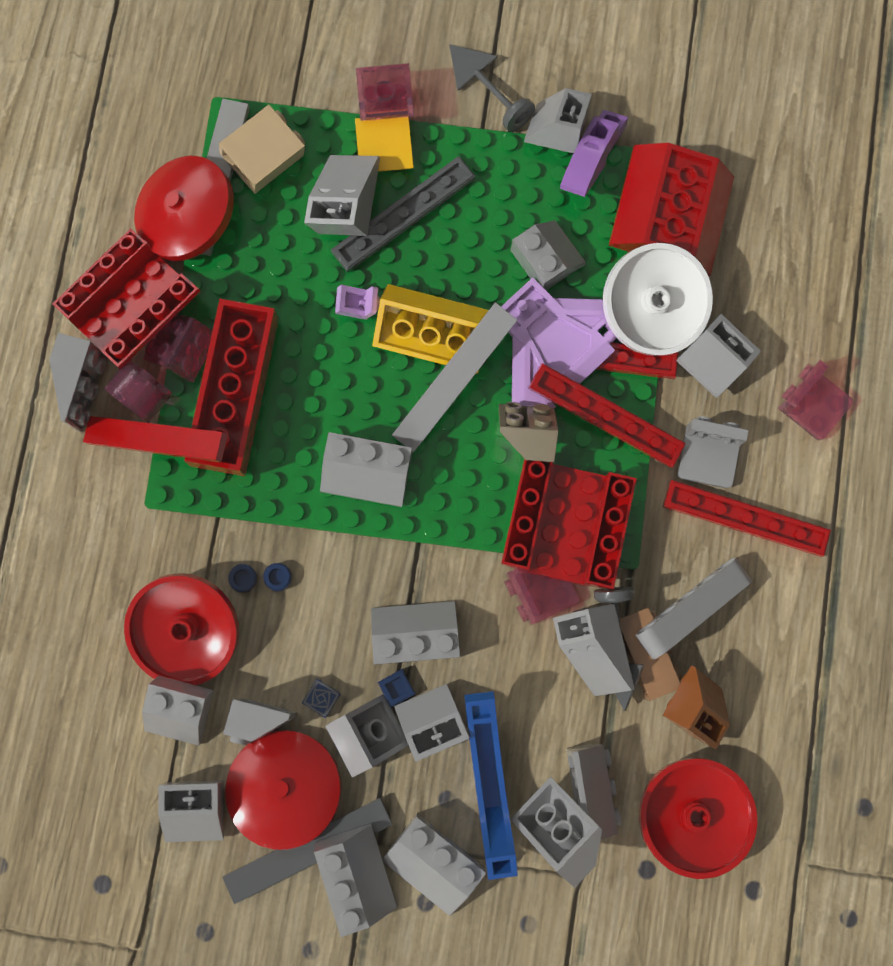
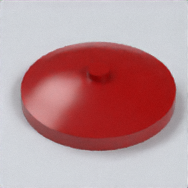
M183 156L167 162L150 176L138 196L134 212L137 234L151 247L150 251L167 260H187L207 251L222 236L232 215L234 194L229 178L214 162L204 157Z
M174 573L151 581L134 596L125 615L124 637L132 658L150 677L155 679L158 676L192 685H199L218 675L233 657L239 639V623L232 603L215 584L196 575Z
M295 731L270 732L260 739L252 741L251 744L248 743L234 759L228 772L225 786L227 809L237 829L255 844L276 850L297 848L316 839L333 821L341 800V777L334 758L316 739Z
M686 758L663 767L649 781L640 801L639 825L648 849L666 868L687 878L709 879L731 871L749 853L757 832V810L749 788L730 768L709 759Z

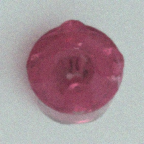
M131 360L119 369L104 388V390L147 423L156 416L173 394L161 383L159 384L152 375L141 369Z

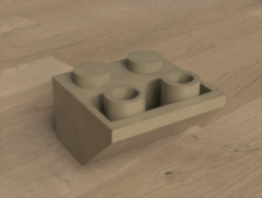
M517 402L499 404L500 432L525 460L554 462L558 436L555 409L545 404H536L534 406H522Z

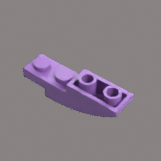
M603 110L599 117L594 116L570 160L560 189L583 197L587 195L605 167L608 154L626 128L628 117L607 110Z

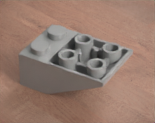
M330 155L309 195L304 223L318 234L367 236L380 157Z
M58 333L50 356V365L60 419L77 432L82 433L83 427L87 426L91 402L96 399L99 387L97 383L99 376L106 369V355L91 341Z
M615 604L590 608L553 618L560 648L594 696L635 690Z

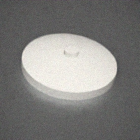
M666 243L644 245L625 254L610 271L603 292L604 314L611 331L625 346L645 355H668L681 351L691 345L704 331L709 321L713 304L711 283L701 263L688 251Z

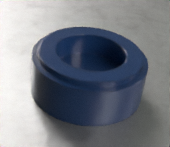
M273 563L265 569L263 580L269 589L279 592L290 586L292 573L286 565Z
M246 564L236 565L228 575L230 586L235 591L241 593L251 591L256 586L258 580L256 571Z

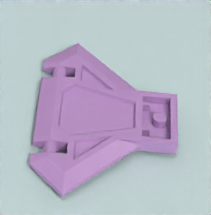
M532 277L501 306L517 319L508 333L513 337L512 402L520 403L522 406L545 404L550 408L556 407L553 402L528 389L540 364L543 363L581 384L615 351L610 344L617 337L607 323L603 309V300L553 298ZM604 326L608 331L602 336L598 331Z

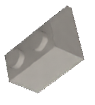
M555 220L536 224L512 240L511 252L530 278L533 277L545 290H548L586 264Z
M158 676L148 685L142 710L144 731L199 746L214 690Z
M384 694L326 725L352 777L376 766L409 746L404 732Z
M245 698L233 699L223 734L231 736L230 741L241 745L251 744L252 741L260 739L294 719L297 712Z

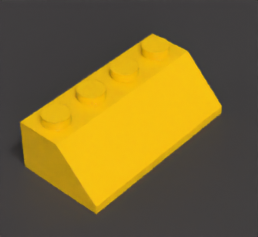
M388 284L380 299L372 346L447 365L489 310Z

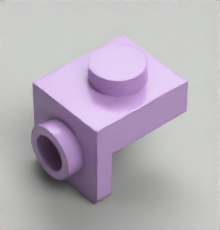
M346 285L337 287L335 314L366 320L378 311L380 304L378 287L372 286L367 290Z

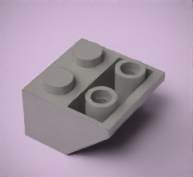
M565 88L537 103L524 142L574 153L587 122L592 94Z
M720 314L676 361L717 398L748 368L760 354L761 350Z
M447 684L394 706L415 762L469 739Z
M224 780L166 782L159 785L158 816L165 842L224 840Z

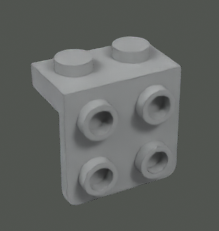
M708 417L692 419L686 425L683 441L686 444L681 452L678 477L721 488H730L734 481L739 447L747 441L748 430L741 429V425L725 422L724 425L713 423V419Z

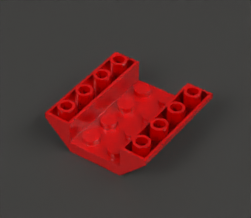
M669 142L634 145L608 246L630 252L638 247L653 243L672 244L691 253L701 263L707 275L711 276L734 175L719 158Z
M131 228L52 303L119 369L130 361L200 292L182 273L178 274L158 255L150 251L151 247Z
M524 459L501 564L534 575L583 586L613 590L637 478L608 472L605 476L556 465L553 462Z

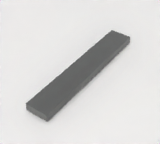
M459 156L370 220L367 236L350 235L332 248L331 253L346 272L349 273L474 181L475 175Z
M381 798L332 821L320 836L303 846L286 850H274L224 875L222 878L233 903L236 904L316 864L317 861L314 854L316 841L368 824L372 825L374 834L391 826L393 823Z

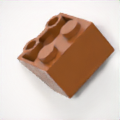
M691 665L687 674L683 676L673 698L668 702L662 716L688 735L717 749L730 726L723 690L700 670Z

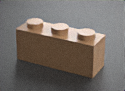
M649 607L620 618V627L625 651L630 663L644 664L638 683L645 700L651 701L676 691L683 677L676 664L672 665L669 654H672L671 649L660 657L652 659L635 636L637 632L657 617L654 611L650 612Z

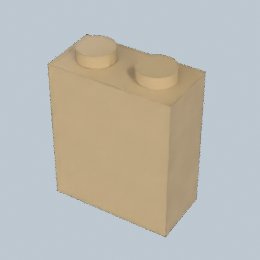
M270 105L266 106L219 143V154L254 194L304 156L305 142L297 131L292 132L286 125L287 121L282 113L278 110L274 111Z

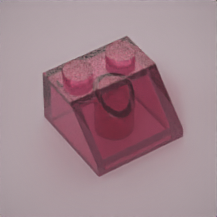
M409 63L356 68L361 121L414 116Z

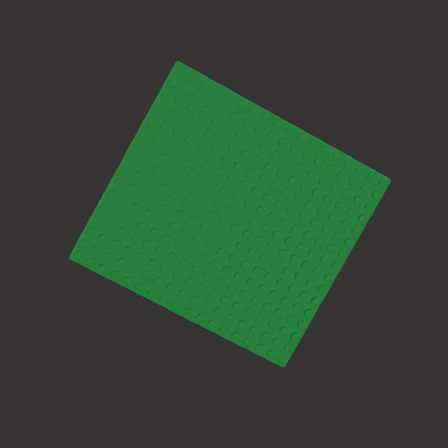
M214 97L211 101L202 157L207 158L222 99L249 104L250 110L247 121L268 105L274 111H280L287 121L286 125L292 132L297 131L305 142L304 156L256 194L233 171L231 185L234 194V205L228 226L214 244L211 256L200 254L184 262L183 275L200 292L175 316L158 424L192 428L219 299L275 308L279 320L246 477L191 467L184 461V457L153 453L144 502L145 506L153 510L504 553L524 462L523 456L501 434L499 426V404L512 402L513 337L509 333L505 335L479 368L478 374L476 373L413 452L402 507L320 492L323 457L328 433L405 446L393 437L392 434L446 366L372 346L378 311L366 320L335 314L337 287L346 285L365 290L372 286L378 287V296L381 299L387 285L390 284L490 310L495 302L500 306L505 304L531 279L511 252L512 240L536 224L555 220L586 264L546 291L553 298L603 300L604 286L610 271L628 253V251L608 245L633 147L614 145L607 156L605 167L587 195L583 197L560 189L561 182L574 153L524 142L526 134L409 120L413 168L378 172L370 220L458 156L475 175V180L347 273L331 253V249L350 235L318 234L304 222L308 198L330 155L358 156L355 118L377 116ZM603 326L598 332L603 336L608 330ZM617 338L613 341V343H621ZM594 370L581 383L584 387L653 425L658 377ZM553 403L556 406L554 409L558 426L553 464L605 476L608 472L637 478L618 567L634 570L638 568L640 560L650 456Z

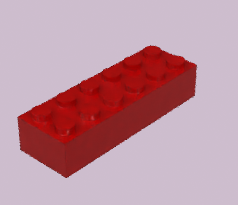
M219 299L192 428L223 432L228 434L221 463L185 458L184 461L191 467L246 477L279 320L275 308Z

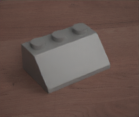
M329 432L323 457L320 492L402 507L413 455L412 448Z
M455 601L371 608L372 647L375 665L460 658Z
M600 743L566 748L575 802L602 829L601 839L618 834L617 826L621 825V817L618 807L614 808L612 796H616L614 779H609L607 767H611L609 749L604 750V745Z
M550 777L510 820L553 869L575 888L596 866L602 829Z
M418 813L382 858L386 865L449 916L470 896L486 874L484 866Z
M371 824L315 842L314 854L340 937L370 928L397 908Z

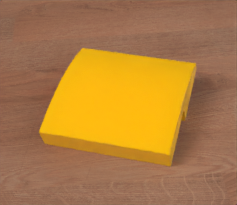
M408 114L355 118L358 156H379L378 172L413 168Z

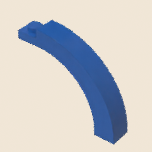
M494 692L464 695L488 880L518 876L516 853L504 783Z

